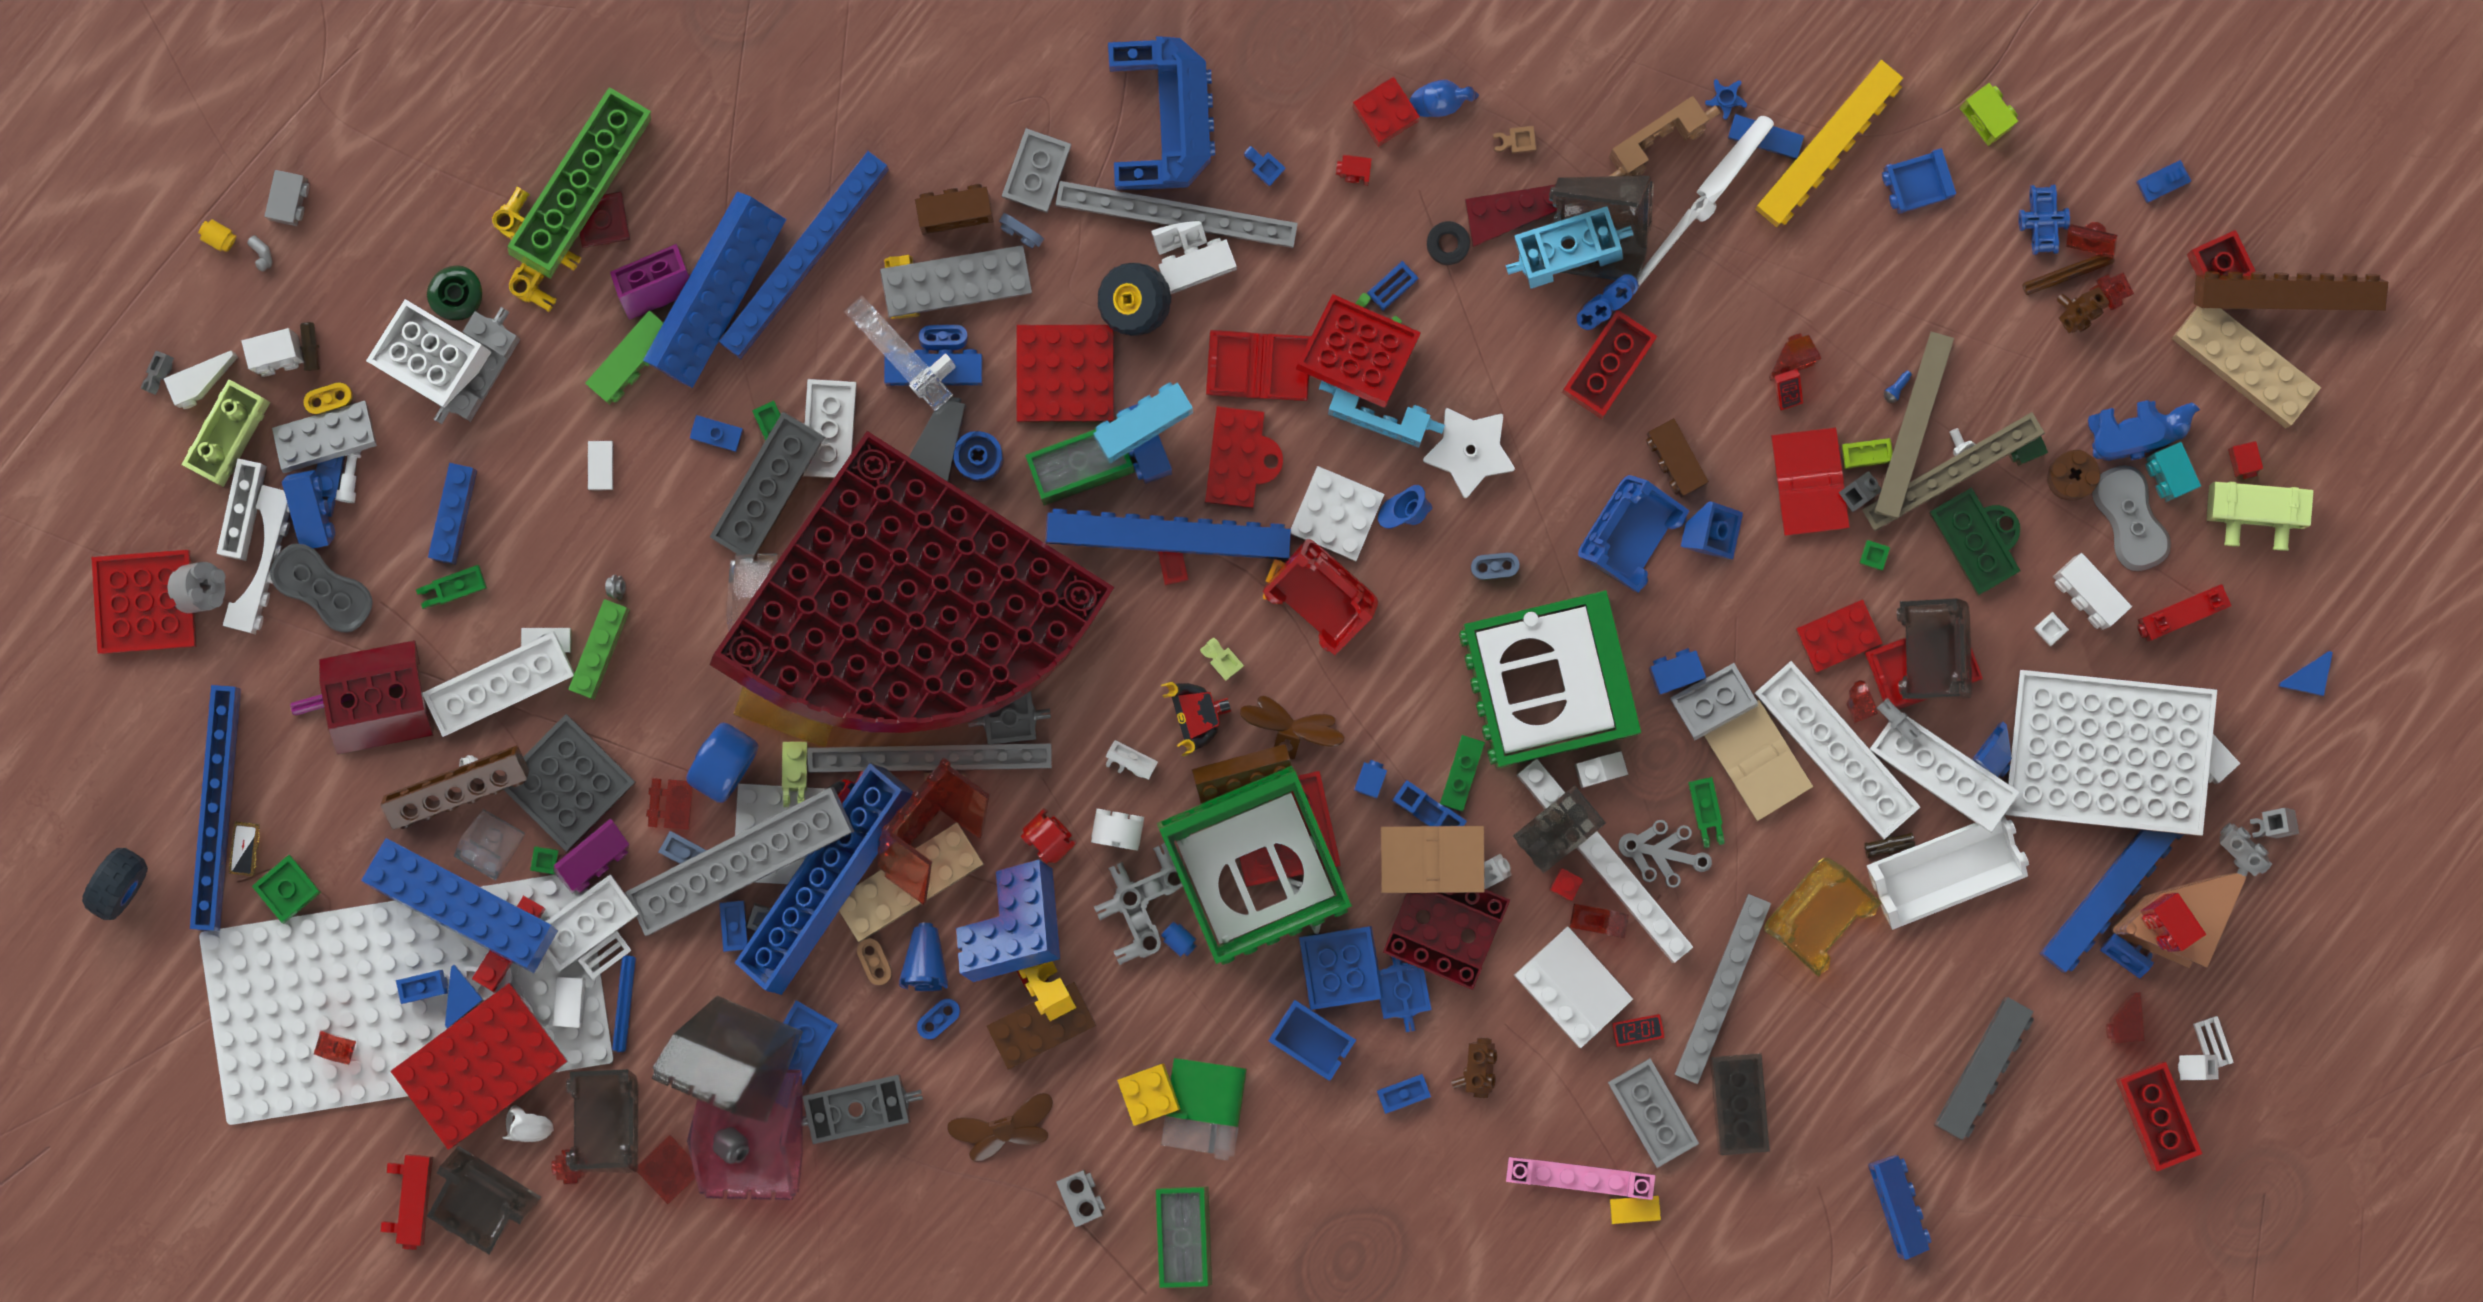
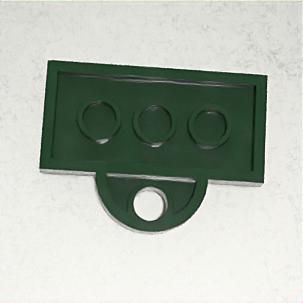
M1971 487L1929 512L1977 596L2021 571L2009 552L2017 543L2021 530L2017 516L2009 508L2000 505L1984 508ZM2002 517H2008L2012 520V528L2010 530H2003L2000 527L1999 522Z

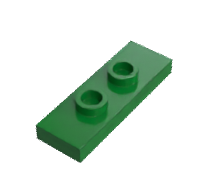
M1461 735L1442 794L1441 805L1463 812L1485 742Z

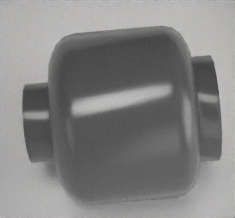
M733 1127L721 1129L713 1137L712 1147L714 1153L728 1164L743 1161L749 1153L748 1139Z

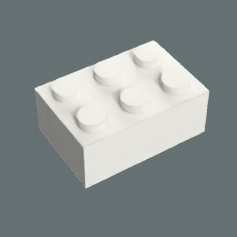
M2082 553L2073 557L2053 576L2056 580L2054 582L2056 587L2063 593L2067 592L2073 598L2071 600L2072 604L2078 610H2084L2089 615L2088 621L2097 629L2100 627L2103 630L2112 626L2132 607Z

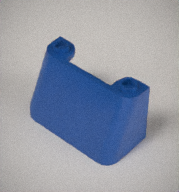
M1628 475L1619 483L1579 548L1578 556L1629 589L1639 593L1648 582V572L1643 569L1667 529L1680 528L1685 523L1686 516L1690 510L1648 480Z

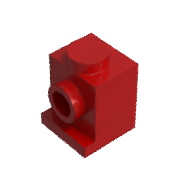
M1343 155L1342 161H1337L1336 175H1339L1340 178H1345V182L1359 183V180H1363L1364 185L1368 186L1372 158Z

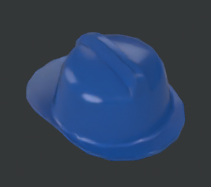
M1413 485L1387 500L1378 513L1379 524L1384 528H1394L1403 523L1409 525L1421 523L1428 512L1433 509L1431 503L1425 497L1424 488L1420 485Z

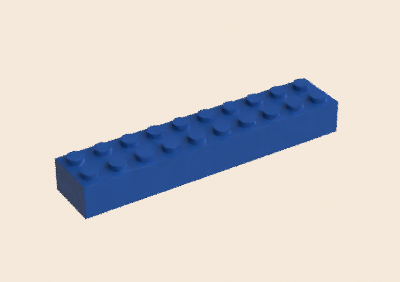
M869 763L842 803L854 832L806 856L735 961V964L765 991L782 995L917 795L886 768Z

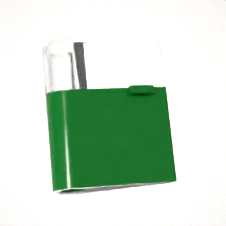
M1174 1058L1171 1084L1180 1110L1165 1115L1161 1145L1214 1153L1215 1159L1229 1160V1156H1234L1247 1069Z

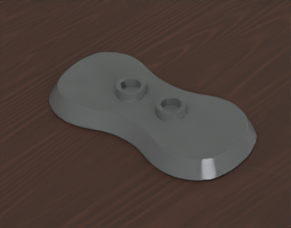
M291 544L278 554L272 564L270 576L276 589L288 597L308 603L317 611L326 625L333 630L345 633L352 632L360 627L370 614L373 602L368 589L362 583L332 571L313 548L304 544Z

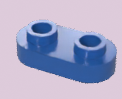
M928 325L919 332L920 345L922 348L930 351L960 350L968 342L967 331L960 325Z
M943 999L918 1021L917 1031L919 1035L925 1039H934L958 1019L960 1015L959 1004L953 999ZM946 1006H950L953 1009L952 1014L949 1016L944 1014ZM928 1022L934 1024V1030L931 1032L925 1029V1025Z

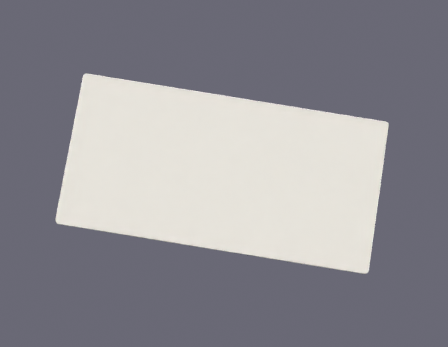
M556 875L480 887L515 906L518 905L524 895L546 909L540 918L543 921H547L588 891V888H586L581 893L576 891L572 894ZM397 901L290 918L285 924L277 919L222 928L220 931L209 930L201 932L199 938L227 1123L234 1125L408 1096L390 1071L447 1029L445 1027L448 994L401 1004L396 980L443 969L444 977H447L448 991L451 966L456 965L461 972L462 966L479 967L489 950ZM596 952L587 960H585L586 964H589L594 959H596L598 957V953ZM547 954L544 955L534 974L512 963L510 966L512 968V986L518 994L530 1002L535 1017L568 1060L566 1064L555 1072L613 1062L614 1058L601 974L591 980L577 960L559 972ZM599 963L591 968L592 972L600 968ZM556 977L586 979L582 1028L553 1026Z

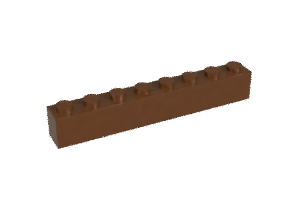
M2206 271L2205 275H2196L2193 304L2201 308L2386 311L2389 282L2381 279L2378 274H2365V277H2357V274L2343 273L2342 277H2335L2331 273H2320V277H2312L2310 273H2297V276H2289L2288 273L2275 272L2274 276H2266V273L2251 272V276H2243L2241 272H2228L2227 276L2220 275L2219 272Z

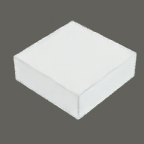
M2053 612L2034 628L2049 646H2052L2069 630Z

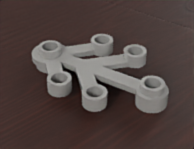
M1657 820L1652 827L1639 835L1628 833L1621 837L1619 841L1620 852L1626 857H1633L1642 872L1643 880L1646 882L1654 881L1657 877V872L1654 868L1648 866L1642 853L1652 855L1666 878L1667 886L1671 888L1677 887L1681 879L1678 874L1673 872L1666 859L1690 864L1698 872H1705L1712 865L1711 857L1706 853L1701 852L1691 855L1668 849L1679 841L1687 840L1691 837L1692 831L1685 825L1680 826L1674 834L1654 846L1644 843L1656 834L1661 835L1667 831L1668 825L1664 820ZM1663 823L1665 826L1664 831H1657L1656 824ZM1682 828L1688 830V836L1685 838L1681 837L1679 833ZM1628 841L1635 842L1636 846L1633 850L1627 848ZM1701 857L1707 861L1704 867L1698 865V859ZM1647 870H1651L1654 873L1652 879L1645 877ZM1670 876H1676L1677 883L1675 885L1669 883Z

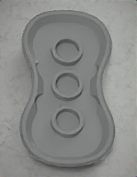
M2126 465L2114 467L2103 472L2100 475L2097 487L2092 492V496L2096 506L2107 517L2113 528L2114 548L2118 560L2123 566L2132 571L2147 570L2159 565L2168 557L2171 541L2168 532L2151 511L2148 484L2144 475L2135 467Z

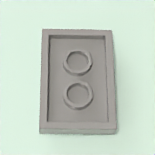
M1026 128L1002 193V198L1048 213L1072 145Z
M1734 663L1670 698L1694 741L1758 706L1757 700Z

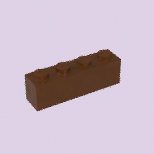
M1286 744L1191 770L1200 803L1202 804L1292 766Z

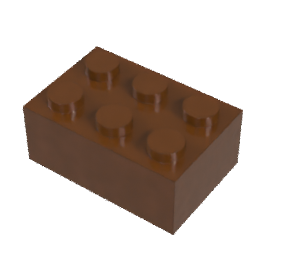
M982 184L967 186L968 190L958 191V188L944 190V194L935 196L933 192L920 194V198L915 199L922 235L993 223L987 186L982 187Z

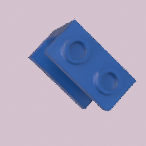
M1942 148L1933 150L1930 154L1897 164H1888L1884 167V172H1882L1883 182L1885 186H1889L1892 194L1889 195L1891 207L1896 209L1898 214L1944 201L1956 195Z

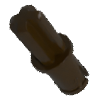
M313 322L301 323L302 346H300V349L303 350L304 371L320 370L317 353L319 345L316 343L315 324Z

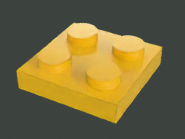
M1164 1063L1117 1080L1134 1126L1180 1110Z

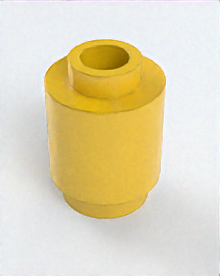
M213 219L209 222L204 221L198 232L201 235V241L220 252L222 250L228 252L237 237L232 233L231 229Z

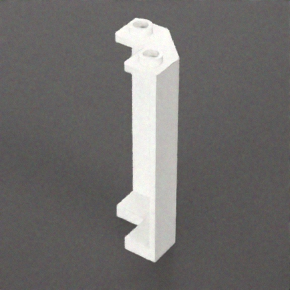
M2003 816L1992 833L1979 824L1973 823L1867 865L1874 891L1878 893L1881 901L1880 906L1892 930L2028 877L2026 866L2029 865L2026 854L2024 852L2020 853L2015 845L2013 834L2016 833V829L2012 820L2007 821L2006 817Z

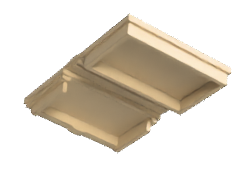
M1760 700L1757 701V707L1704 735L1757 821L1813 787Z

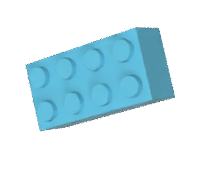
M1170 382L1159 389L1158 395L1153 398L1150 395L1144 397L1137 402L1139 404L1138 407L1133 410L1126 408L1116 415L1117 419L1109 423L1107 420L1096 427V432L1093 433L1094 438L1109 463H1112L1193 414V407L1178 382L1174 385Z

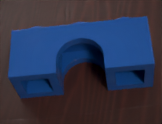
M1408 780L1405 781L1392 802L1428 826H1464L1467 822L1449 808L1436 802L1427 793Z

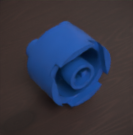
M972 431L966 433L957 441L954 449V462L958 471L966 479L974 482H984L995 477L1000 471L1003 464V452L999 442L991 434ZM976 451L979 454L984 452V454L982 455L983 460L981 462L979 460L973 461V459L975 458L974 453Z

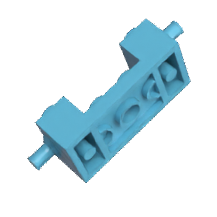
M1606 206L1515 235V241L1519 252V261L1505 265L1507 273L1510 275L1523 271L1528 279L1530 288H1535L1554 282L1553 274L1594 261H1598L1600 267L1623 260L1620 239L1633 236L1631 226L1616 230L1609 209ZM1566 239H1572L1575 245L1571 249H1565L1562 247V242Z
M1321 381L1319 390L1329 392L1334 396L1328 415L1418 448L1425 430L1430 429L1441 434L1444 430L1445 424L1433 421L1430 418L1431 415L1426 414L1427 410L1416 405L1413 408L1407 407L1402 424L1400 425L1397 424V419L1384 415L1383 418L1375 416V411L1366 407H1361L1360 410L1356 409L1360 397Z

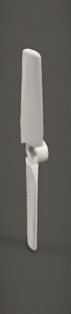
M1766 116L1758 117L1697 191L1701 197L1694 202L1691 210H1687L1677 226L1637 275L1636 279L1639 287L1696 218L1703 222L1714 213L1716 209L1715 201L1725 191L1774 126L1772 119Z

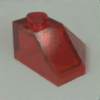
M1799 333L1788 338L1789 342L1784 344L1769 375L1770 381L1775 380L1774 376L1794 369L1800 371L1816 365L1821 360V356L1809 335L1803 337Z

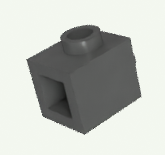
M1868 471L1841 490L1839 494L1852 512H1854L1878 495L1882 489L1878 481Z

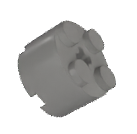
M208 562L180 566L169 577V597L174 599L177 604L175 607L184 613L212 610L223 604L225 573Z

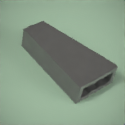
M948 396L947 400L941 399L909 456L947 482L950 481L954 463V449L959 440L966 405L961 403L962 399Z

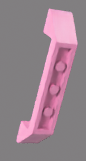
M1509 1157L1506 1182L1652 1200L1655 1175Z

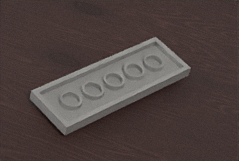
M1023 245L880 269L889 318L1032 293Z

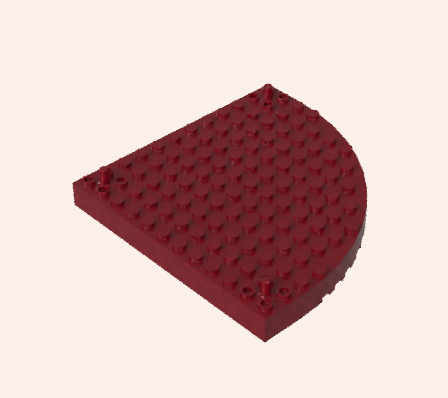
M866 431L716 649L709 665L771 703L814 721L840 728L868 732L909 733L937 730L966 723L995 712L1023 697L1043 682L1067 659L1083 638L1114 587L869 431Z

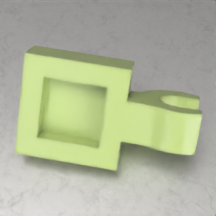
M1215 638L1209 640L1200 649L1205 657L1213 658L1210 662L1211 665L1225 681L1244 667L1229 648L1223 650Z

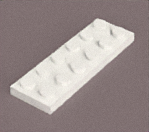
M554 631L423 692V697L442 737L571 678L575 673Z
M1908 716L1906 718L1921 732L1911 744L1896 728L1893 729L1890 726L1892 723L1889 721L1870 748L1871 752L1992 833L2019 795V791Z

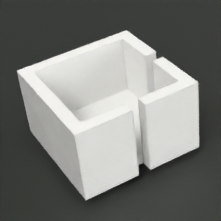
M289 328L241 340L248 369L256 374H261V377L273 375L275 370L282 367L285 371L293 370L299 367L298 364L304 363L298 334Z

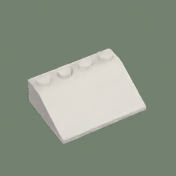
M405 299L366 361L445 408L479 373L491 351Z
M1568 926L1514 974L1515 978L1578 1048L1583 1047L1633 1000Z

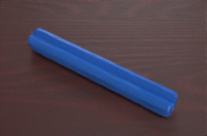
M625 955L622 957L612 1047L615 1052H625L627 1047L636 961L634 956Z

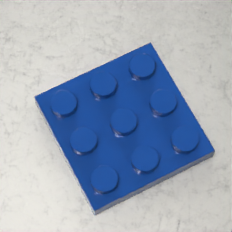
M1372 926L1299 937L1310 1010L1383 999Z

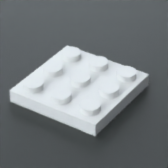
M1317 466L1291 527V535L1303 540L1311 539L1322 548L1357 561L1384 494Z

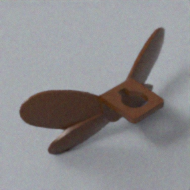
M1260 696L1257 699L1259 707L1247 705L1240 709L1241 717L1249 724L1267 730L1278 731L1274 747L1279 746L1281 742H1285V739L1291 740L1290 744L1293 749L1288 751L1290 759H1295L1301 738L1314 744L1328 747L1341 745L1345 739L1342 733L1330 728L1336 722L1332 715L1313 714L1293 720L1279 703L1267 696Z
M1040 1093L1028 1099L1011 1116L991 1122L974 1118H956L948 1123L947 1129L949 1134L955 1139L976 1144L969 1153L973 1161L985 1160L994 1155L1007 1141L1024 1145L1044 1142L1048 1138V1132L1043 1128L1035 1126L1050 1112L1053 1101L1049 1094Z

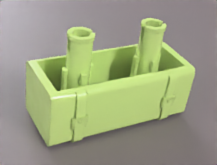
M229 379L181 464L222 487L225 486L228 478L233 474L237 459H240L271 403Z
M2213 482L2209 485L2206 519L2207 521L2226 523L2225 546H2240L2241 525L2251 524L2275 527L2273 549L2288 551L2290 529H2305L2311 525L2313 490L2299 489L2298 487L2285 488L2238 484L2236 482Z

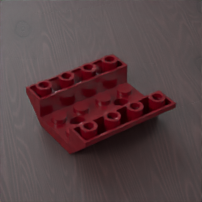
M416 640L319 659L320 688L328 730L337 755L434 736L430 714L426 711L417 666L420 664ZM396 684L401 685L403 688V694L399 698H393L390 694L391 687ZM347 694H352L355 698V703L350 708H346L342 703L343 697Z
M1486 889L1485 892L1406 893L1383 953L1473 990L1499 924L1502 922L1510 903V899ZM1418 911H1428L1430 914L1428 923L1420 924L1416 920ZM1463 930H1473L1475 933L1473 942L1465 943L1461 939Z

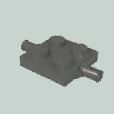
M1029 691L1023 697L1003 708L969 721L973 723H968L969 728L983 726L987 734L988 745L1036 740L1035 726L1037 720L1051 719V714L1041 715L1051 712L1050 708L1036 710L1032 703L1031 691Z

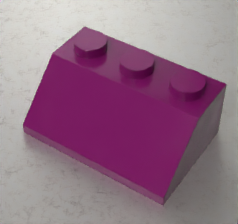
M677 244L610 272L618 298L629 320L677 300L690 277Z
M609 819L554 865V873L572 894L576 891L581 893L591 885L589 880L595 875L599 878L610 869L607 865L614 860L619 862L628 854L629 843L615 823Z

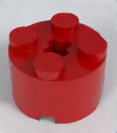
M1043 808L1022 828L1024 833L1021 835V838L1029 846L1033 844L1039 850L1037 854L1046 864L1049 862L1056 864L1077 844V841L1070 840L1069 838L1072 836L1070 831L1055 816L1049 818L1046 815L1049 811Z

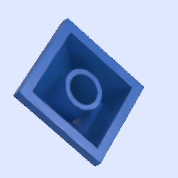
M1709 501L1686 522L1681 547L1733 560L1743 512Z

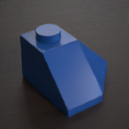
M2004 722L1999 723L1972 758L1974 762L1997 777H2004L2010 769L2008 763L2012 759L2007 724Z

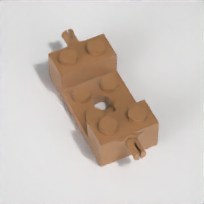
M1694 96L1690 97L1613 148L1609 158L1617 168V171L1607 176V180L1611 185L1622 178L1627 180L1631 177L1632 180H1635L1644 173L1645 166L1649 160L1643 151L1654 143L1653 141L1657 136L1660 135L1663 138L1676 127L1684 141L1689 138L1695 140L1705 133L1704 131L1707 129L1706 125L1709 121L1721 114L1719 109L1714 105V107L1704 112Z

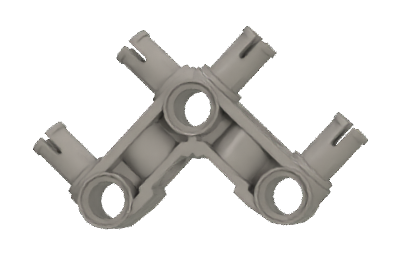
M1165 843L1161 844L1165 852L1164 855L1159 846L1153 848L1161 864V871L1136 883L1130 881L1123 862L1116 864L1120 874L1117 873L1115 866L1108 868L1117 886L1116 893L1113 895V899L1097 906L1095 905L1094 909L1096 912L1106 909V911L1097 914L1100 921L1119 911L1126 918L1134 936V943L1114 950L1116 957L1126 953L1125 956L1117 959L1119 965L1138 956L1140 958L1150 956L1161 947L1159 932L1156 925H1153L1146 911L1149 901L1164 894L1168 896L1183 887L1182 882L1177 886H1173L1168 882L1169 874L1177 871ZM1127 892H1134L1137 895V902L1134 905L1129 906L1124 903L1123 897ZM1148 936H1153L1157 940V946L1153 950H1146L1143 946V941Z

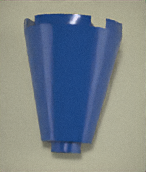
M919 923V927L913 929L899 979V986L903 989L908 990V985L914 986L915 991H940L942 986L945 989L948 988L939 932L937 928L933 927L932 923Z

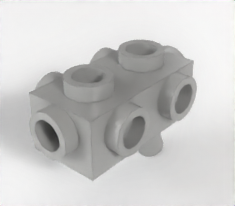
M2228 823L2220 831V844L2236 858L2234 863L2239 867L2238 874L2246 877L2249 871L2255 877L2259 872L2263 874L2271 867L2272 863L2267 856L2269 854L2268 851L2260 843L2256 845L2250 840L2251 835L2242 826L2238 828L2235 824Z

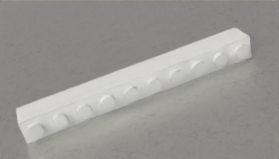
M1538 759L1534 760L1516 775L1672 963H1675L1693 948L1691 943Z

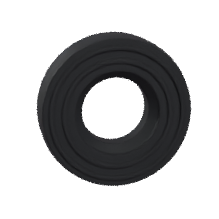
M1452 221L1441 222L1435 225L1429 232L1427 250L1436 262L1443 265H1454L1462 261L1468 254L1470 237L1466 229L1460 224ZM1451 234L1456 237L1458 246L1453 252H1444L1440 248L1439 240L1443 235Z

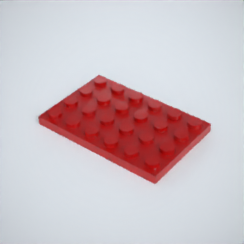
M508 983L390 1072L445 1147L450 1150L566 1064L568 1060L512 984Z

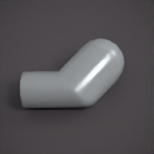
M257 236L250 237L247 244L258 253L260 258L255 261L257 269L262 272L267 268L270 269L273 262L269 247Z

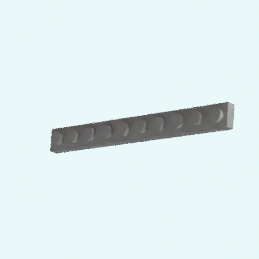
M1063 181L1059 183L1056 206L1166 226L1200 221L1205 233L1290 248L1294 247L1298 223Z
M1051 744L808 748V773L864 772L869 763L886 768L888 771L1052 768Z

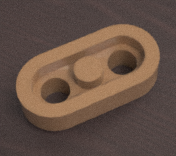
M871 938L862 940L857 947V954L869 981L875 985L886 984L891 979L892 970L880 943ZM868 946L874 948L873 955L869 956L866 954L865 950ZM878 968L884 970V976L881 978L875 975Z

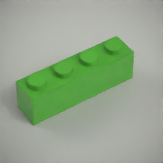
M648 311L585 384L609 405L612 402L617 403L625 393L623 389L628 384L632 385L638 380L641 375L639 371L645 365L647 367L650 366L643 359L661 329L663 322L651 311Z
M606 599L603 600L568 690L595 700L630 609Z

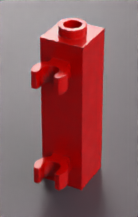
M2220 584L2138 619L2139 625H2137L2140 636L2146 638L2148 642L2232 605L2223 585Z
M408 1154L405 1155L404 1164L387 1163V1173L403 1174L398 1223L383 1221L381 1222L380 1232L397 1233L396 1244H402V1249L417 1250V1246L424 1245L433 1163L432 1156Z

